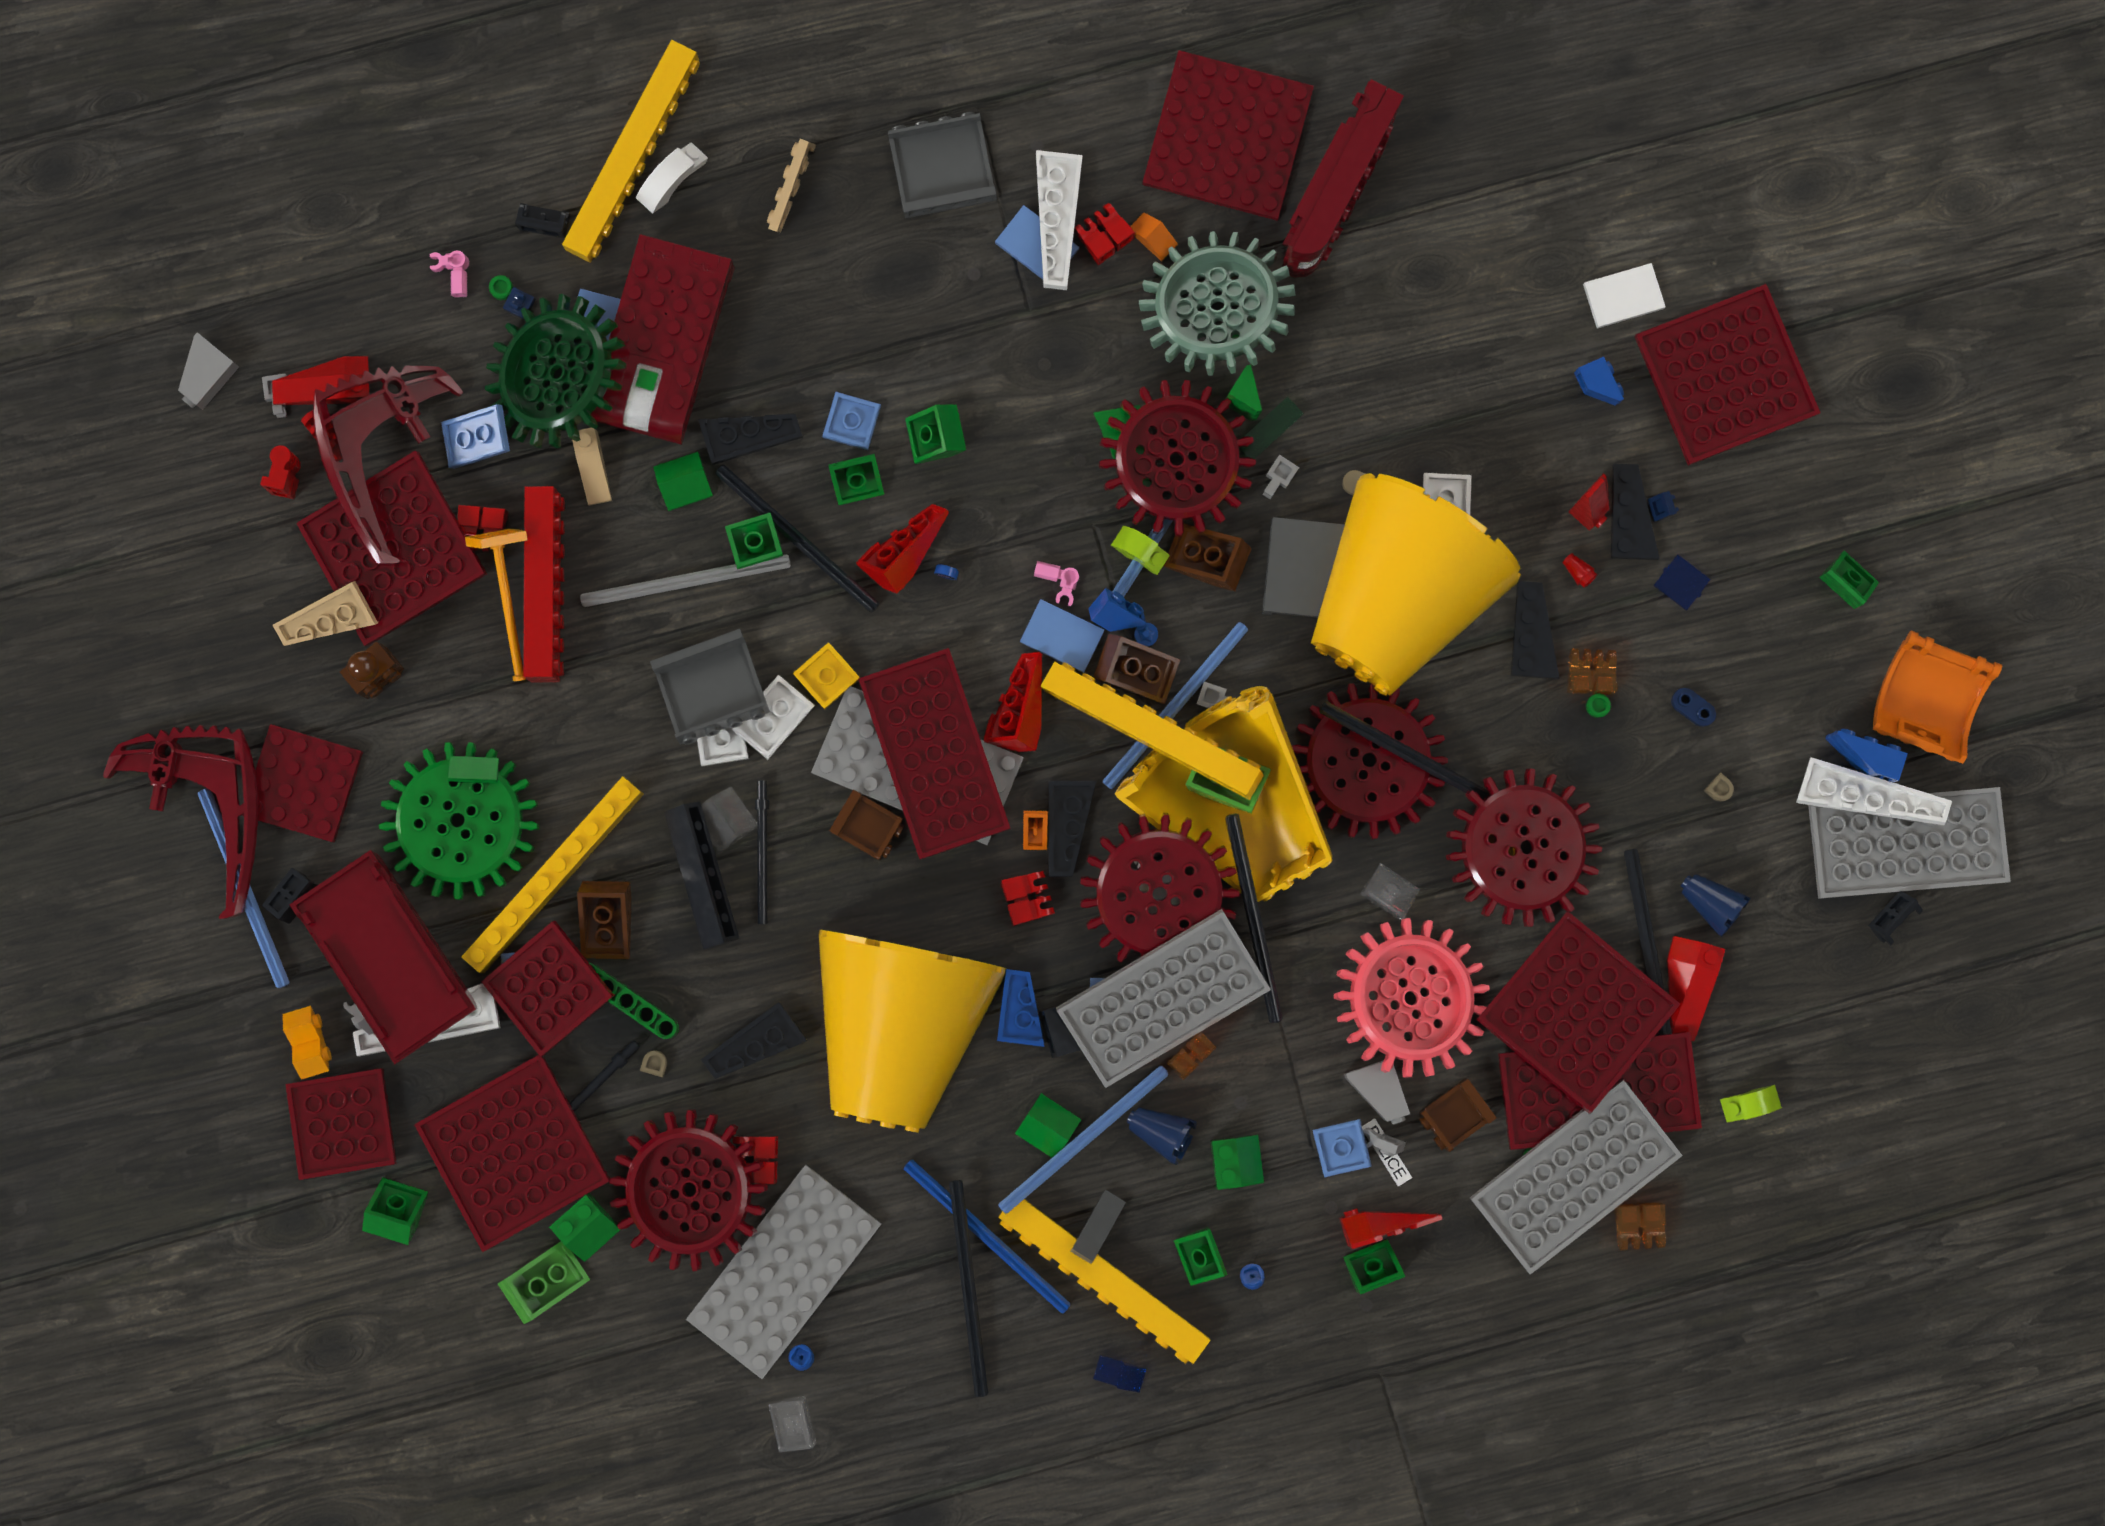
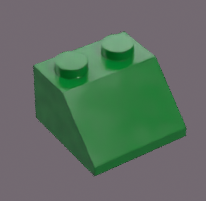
M934 405L905 418L915 464L952 457L966 451L957 405Z
M1258 1135L1210 1140L1217 1190L1264 1183Z
M382 1177L364 1211L362 1231L409 1245L418 1227L428 1191Z
M590 1193L582 1197L549 1227L560 1241L584 1262L621 1230Z

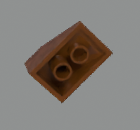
M1183 523V534L1181 537H1174L1168 552L1170 556L1163 566L1210 585L1235 591L1252 548L1242 538L1207 529L1199 534L1195 526Z
M1108 634L1093 678L1113 687L1165 704L1180 659L1122 636Z
M582 881L577 892L581 954L585 958L629 959L632 906L630 882Z

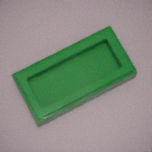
M450 756L448 780L454 782L497 783L499 758Z

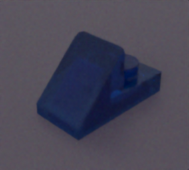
M1100 1355L1093 1379L1117 1386L1118 1389L1140 1393L1146 1368Z

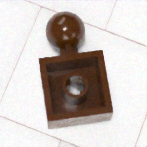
M375 642L367 650L354 653L348 660L347 666L340 671V674L358 695L366 699L370 697L373 699L382 693V687L388 682L393 683L402 676L401 672L404 670V667L386 646Z

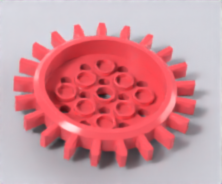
M1402 919V936L1398 937L1394 936L1389 922L1380 924V930L1385 941L1377 944L1373 936L1368 932L1360 936L1370 951L1363 956L1357 950L1349 949L1346 955L1358 964L1355 973L1348 969H1341L1336 974L1341 979L1351 981L1350 992L1340 991L1334 994V999L1350 1000L1352 1010L1351 1012L1339 1015L1337 1021L1348 1022L1354 1019L1358 1027L1356 1032L1348 1036L1347 1042H1358L1364 1036L1370 1043V1046L1364 1051L1361 1058L1364 1061L1370 1060L1379 1050L1385 1054V1059L1381 1066V1071L1384 1073L1390 1072L1395 1059L1403 1060L1402 1074L1404 1078L1412 1077L1414 1071L1413 1062L1420 1060L1425 1077L1435 1075L1432 1058L1436 1056L1440 1057L1446 1069L1455 1067L1454 1060L1448 1050L1455 1046L1461 1054L1470 1055L1472 1052L1471 1048L1461 1038L1465 1032L1476 1037L1483 1036L1484 1034L1480 1027L1470 1023L1473 1014L1480 1016L1487 1008L1474 1005V994H1483L1489 991V985L1479 984L1473 986L1470 975L1479 972L1483 965L1482 963H1473L1467 968L1465 967L1461 957L1467 954L1471 948L1468 943L1459 946L1455 952L1447 947L1448 942L1452 938L1453 930H1445L1438 941L1430 938L1433 929V921L1431 920L1423 922L1420 935H1413L1411 919ZM1408 957L1413 959V965L1407 963ZM1430 966H1432L1435 969V973L1433 975H1431L1428 971ZM1379 969L1384 972L1383 978L1377 975ZM1400 979L1405 981L1404 987L1399 985ZM1422 988H1424L1427 991V995L1425 997H1423L1420 993ZM1371 991L1376 995L1375 1000L1369 998ZM1407 992H1412L1416 997L1413 1005H1409L1405 1001V994ZM1443 998L1448 1000L1447 1006L1442 1004ZM1392 1001L1397 1003L1395 1010L1391 1008ZM1414 1010L1419 1014L1417 1019L1412 1016ZM1435 1020L1440 1022L1439 1028L1434 1026ZM1384 1023H1387L1389 1026L1387 1032L1382 1028ZM1406 1032L1410 1034L1411 1038L1409 1041L1404 1039Z

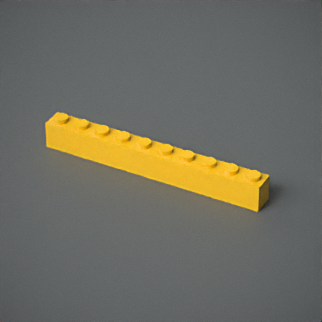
M674 40L670 41L562 243L566 251L590 263L593 257H598L602 245H600L602 240L610 235L613 228L612 222L615 216L619 217L624 207L622 203L625 197H629L633 192L635 186L633 182L637 175L641 176L646 165L644 162L648 155L651 156L656 148L655 141L657 137L665 132L667 127L666 121L669 115L675 113L680 94L684 95L689 86V77L691 74H695L699 68L700 62L697 52Z
M1057 662L1053 663L1041 684V688L1046 693L1248 800L1252 798L1264 777L1259 764L1249 759L1247 762L1239 759L1240 755L1227 748L1224 751L1218 748L1219 744L1206 737L1203 740L1197 737L1198 733L1189 727L1182 729L1176 726L1177 722L1168 716L1164 718L1157 716V711L1147 705H1144L1143 708L1136 705V700L1126 694L1123 697L1115 694L1116 690L1105 683L1102 686L1096 684V679L1086 673H1083L1082 676L1074 672L1075 668L1065 662L1062 665Z
M622 776L462 955V958L477 972L485 973L644 794Z
M1027 1200L1021 1201L1009 1213L1005 1214L1002 1211L998 1217L1001 1219L1000 1225L1010 1232L1013 1229L1021 1234L1020 1240L1028 1246L1036 1245L1040 1248L1038 1253L1048 1261L1052 1258L1060 1263L1058 1268L1068 1276L1071 1273L1079 1278L1077 1282L1089 1291L1092 1287L1098 1292L1096 1297L1108 1305L1112 1302L1118 1307L1117 1313L1127 1320L1129 1317L1133 1318L1138 1322L1135 1325L1145 1334H1148L1149 1331L1157 1336L1155 1341L1165 1349L1168 1346L1177 1351L1175 1356L1185 1364L1188 1360L1194 1364L1211 1341L1208 1336L1097 1254L1094 1261L1090 1264L1070 1252L1077 1238Z

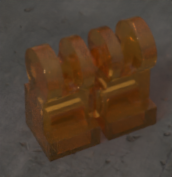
M1571 648L1567 693L1589 694L1592 691V694L1614 695L1618 691L1616 682V650H1608L1605 662L1602 649H1596L1593 660L1595 670H1590L1592 663L1591 650L1584 649L1583 661L1579 659V649Z
M1202 1032L1194 1035L1184 1045L1190 1051L1189 1053L1181 1048L1167 1062L1182 1080L1187 1078L1199 1066L1195 1062L1196 1058L1202 1063L1216 1049V1046Z
M1661 1202L1638 1203V1205L1620 1204L1614 1209L1617 1242L1620 1251L1628 1249L1629 1237H1631L1633 1250L1640 1249L1641 1236L1639 1235V1227H1643L1642 1240L1645 1249L1652 1248V1237L1654 1235L1657 1248H1665V1204Z

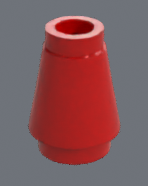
M1573 553L1568 555L1562 562L1577 585H1581L1583 588L1587 587L1597 577V574L1594 572L1595 568Z

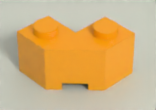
M311 1006L283 1014V1031L292 1046V1064L301 1080L328 1072L329 1061L332 1060L331 1052L328 1046L326 1047L322 1034L321 1017L319 1014L314 1013Z

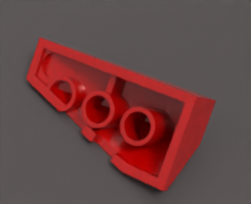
M344 356L273 380V405L314 404V391L316 389L325 392L327 383L337 388L339 378L349 382L352 374L362 378L365 370L369 372L368 356ZM369 384L337 393L325 399L326 404H352L370 395Z
M1604 473L1569 510V513L1589 531L1594 526L1599 528L1607 520L1605 514L1609 510L1607 476Z
M934 504L930 505L910 519L909 525L903 530L891 532L890 535L892 537L880 545L877 542L871 546L856 564L882 588L897 594L913 578L949 511Z
M1040 652L1021 654L1009 678L1011 685L1005 695L1001 694L998 701L1002 703L996 715L992 713L988 720L984 743L1016 752L1036 751L1042 720V653Z
M1673 936L1667 956L1669 995L1680 1003L1679 1007L1670 1016L1673 1034L1690 1032L1691 1041H1695L1720 971L1725 949Z
M1357 1208L1343 1212L1344 1216L1339 1218L1347 1246L1352 1249L1383 1240L1382 1236L1386 1234L1387 1236L1398 1235L1405 1232L1406 1228L1415 1229L1443 1220L1441 1214L1358 1212Z

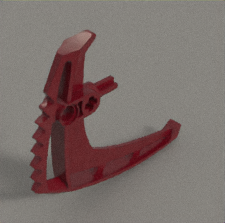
M406 365L401 373L391 366L387 374L378 367L374 375L365 370L362 378L352 374L349 382L339 378L337 388L327 383L325 392L317 389L314 391L313 419L321 460L344 513L376 565L393 566L397 565L400 560L391 555L378 524L365 482L361 444L377 426L393 416L402 425L407 424L418 444L430 438L429 433L419 419L421 413L418 410V403L446 392H451L456 396L463 394L462 389L452 377L437 366ZM416 373H434L433 375L406 382L401 378L402 376ZM377 381L383 383L380 391L364 397L330 416L325 399L357 386ZM388 385H395L399 392L397 394L391 393L388 390ZM402 407H409L410 411L403 412L401 409ZM331 422L343 462L335 461L326 431V426ZM339 472L348 474L360 508L353 506ZM360 518L366 520L381 551H379V549L371 539Z
M199 725L195 731L190 726H186L181 732L177 727H173L170 734L160 730L157 738L147 733L118 744L109 756L103 777L110 779L117 771L147 772L151 781L150 785H154L149 809L164 812L168 788L172 789L178 778L196 782L216 794L224 825L227 867L226 908L219 915V919H230L244 913L257 841L258 790L252 754L243 731L237 729L232 733L229 727H225L219 732L216 725H213L206 731L203 725ZM224 738L234 740L235 759L183 750L177 741L178 739ZM156 742L153 749L126 751V748L129 746ZM170 746L171 754L166 757L165 750ZM236 764L241 765L244 798L242 805H239ZM162 772L165 773V778H161ZM244 814L243 851L239 854V817ZM241 864L239 880L235 895L238 866Z

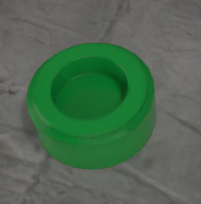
M503 275L495 276L489 283V291L497 300H506L513 289L510 279Z
M1594 694L1586 702L1588 714L1595 718L1607 715L1611 709V702L1604 694Z

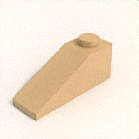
M594 428L578 430L581 440L578 442L572 441L588 505L612 501L598 432Z

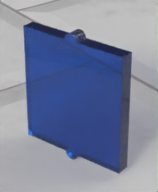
M1677 554L1669 566L1663 568L1662 575L1653 586L1687 611L1695 599L1701 597L1702 590L1711 579Z

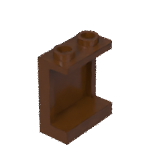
M853 790L829 831L880 861L882 857L885 859L888 857L893 848L890 845L894 836L898 838L901 835L905 825L902 824L903 818Z
M1467 1078L1419 1111L1422 1116L1419 1119L1421 1124L1427 1131L1430 1129L1436 1135L1433 1140L1441 1150L1446 1149L1448 1152L1454 1150L1455 1146L1485 1124H1490L1496 1119L1494 1113Z

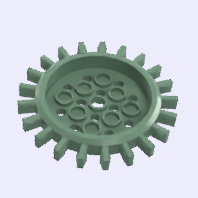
M1212 231L1209 235L1210 246L1199 249L1197 241L1193 236L1188 237V247L1191 252L1183 257L1171 246L1168 251L1170 259L1174 264L1170 268L1155 261L1152 266L1154 272L1162 277L1160 283L1143 280L1142 285L1144 291L1156 294V299L1139 300L1140 311H1156L1157 313L1156 316L1141 320L1143 330L1146 331L1156 327H1160L1162 330L1150 338L1153 349L1169 341L1172 345L1165 352L1167 362L1170 363L1182 352L1187 355L1184 360L1185 371L1190 372L1195 365L1196 359L1206 360L1205 367L1208 376H1213L1215 361L1227 360V368L1230 373H1236L1237 364L1235 358L1243 354L1246 355L1248 361L1253 366L1257 365L1256 353L1253 350L1255 347L1261 344L1271 353L1276 350L1274 341L1268 337L1271 330L1285 336L1289 332L1287 324L1276 320L1278 315L1295 316L1294 305L1279 303V298L1295 296L1294 284L1277 287L1276 282L1290 276L1287 265L1272 272L1268 268L1277 260L1276 251L1273 249L1260 259L1255 256L1260 249L1259 239L1254 238L1248 248L1244 250L1238 248L1240 244L1238 232L1232 233L1228 246H1218V237L1216 232ZM1237 276L1238 279L1231 280V277ZM1200 278L1205 279L1204 282H1198ZM1251 289L1255 290L1254 293H1248ZM1216 292L1222 293L1219 296L1214 295ZM1183 294L1189 295L1187 298L1181 297ZM1216 302L1224 304V307L1220 310L1211 308ZM1234 305L1239 306L1237 309H1231ZM1201 307L1205 308L1204 311H1198ZM1250 319L1256 320L1254 323L1248 322ZM1222 321V324L1215 325V322ZM1188 323L1189 326H1188V327H1182V324ZM1233 335H1239L1237 339L1231 338ZM1200 337L1206 338L1204 341L1198 340Z

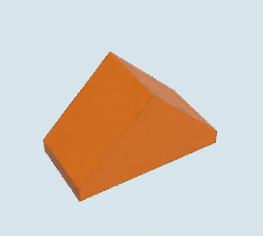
M1143 213L1130 226L1135 232V238L1161 262L1169 255L1168 249L1171 246L1176 248L1178 245L1164 224L1146 213Z
M1024 811L1023 850H1047L1048 811Z

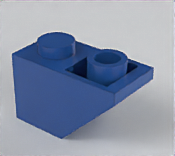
M1604 357L1583 365L1574 372L1585 395L1614 406L1623 401V388L1619 382L1616 383L1613 377L1614 369L1609 361L1606 362Z
M1107 588L1102 591L1088 608L1091 621L1110 632L1139 627L1146 623L1144 610L1139 604L1135 602L1130 603L1119 592H1112Z

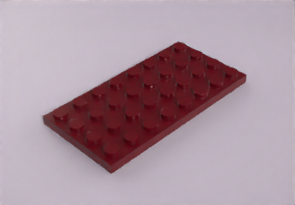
M949 648L858 678L920 860L1011 829Z
M1682 1032L1654 1036L1619 1080L1623 1079L1664 1132L1702 1128L1691 1033ZM1516 1052L1498 1053L1510 1150L1535 1147L1583 1109Z

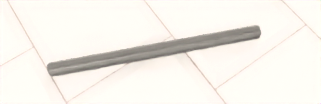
M783 555L738 570L736 564L584 593L581 594L580 599L583 607H589L789 568L791 563L789 556Z

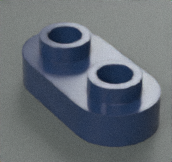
M1681 688L1673 693L1671 697L1673 708L1695 725L1704 727L1710 725L1715 720V708L1691 689ZM1682 696L1688 697L1689 701L1687 704L1681 701ZM1701 710L1707 711V718L1701 716Z

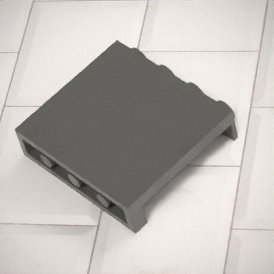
M966 112L957 118L945 116L939 118L936 122L920 121L915 123V126L906 127L905 125H899L888 131L905 218L997 201L980 113Z
M1272 518L1262 614L1272 615V613L1318 618L1345 524Z
M740 629L650 661L676 733L675 737L680 745L692 744L703 736L717 735L720 730L728 727H739L744 721L750 719H761L766 713L770 712L745 638Z

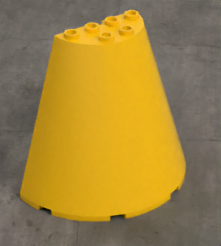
M1369 473L1360 476L1357 481L1311 643L1316 646L1315 650L1324 656L1330 655L1336 659L1335 663L1341 668L1347 669L1348 666L1356 671L1355 677L1363 682L1369 681L1375 685L1374 689L1377 692L1386 696L1395 692L1515 586L1521 577L1519 573L1521 568L1514 555L1499 538L1494 541L1490 538V535H1485L1484 533L1487 528L1454 504L1440 496L1435 501L1430 498L1429 494L1425 495L1423 493L1425 491L1424 488L1408 481L1384 474H1379L1375 478L1373 474Z
M1256 686L1241 691V696L1238 698L1229 696L1185 724L1186 727L1198 733L1197 737L1203 740L1206 737L1219 744L1218 747L1225 750L1227 748L1231 749L1241 757L1271 769L1252 813L1221 804L1189 791L1185 784L1192 770L1154 749L1132 770L1135 775L1123 780L1115 795L1137 814H1145L1148 822L1157 829L1161 828L1163 813L1169 814V830L1176 832L1180 831L1182 822L1186 817L1192 820V827L1187 836L1195 841L1208 828L1212 835L1210 840L1203 845L1206 851L1211 853L1217 847L1223 845L1227 849V853L1215 861L1218 869L1235 866L1225 818L1229 814L1237 813L1241 822L1257 901L1263 900L1265 902L1271 899L1275 892L1280 889L1284 891L1294 884L1293 879H1306L1315 869L1327 867L1333 861V855L1273 695L1267 687ZM1237 873L1231 877L1222 878L1233 888L1239 889L1241 893Z
M820 930L819 949L831 1110L835 1111V1116L848 1118L849 1115L857 1116L856 1121L870 1124L872 1120L881 1121L880 1126L894 1129L897 1124L905 1126L907 1131L919 1133L920 1128L925 1129L1001 985L1007 968L904 945Z

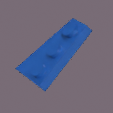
M1006 969L997 1041L1045 1047L1030 972Z

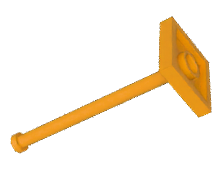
M505 529L465 537L467 547L480 549L490 547V549H493L514 669L513 681L526 680L523 677V664L503 553L505 544L526 541V531Z

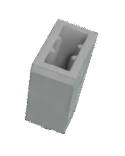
M199 333L194 335L178 391L184 395L182 400L190 407L194 408L197 405L203 410L239 366Z
M1383 1061L1344 1073L1345 1079L1384 1121H1391L1392 1124H1396L1406 1120L1405 1116L1409 1115L1410 1112L1394 1064L1390 1072L1386 1073L1381 1071Z

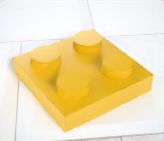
M829 642L793 673L824 710L860 678Z

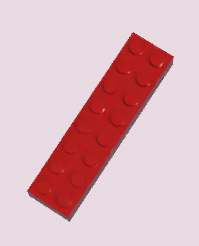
M554 486L525 487L524 531H526L527 540L524 541L523 677L531 683L560 682V676L564 675V663L560 662V653L564 652V639L560 638V629H564V615H560V605H564V592L560 591V582H564V568H561V558H564L565 549L564 544H561V535L565 533L564 521H561V512L565 510V500Z

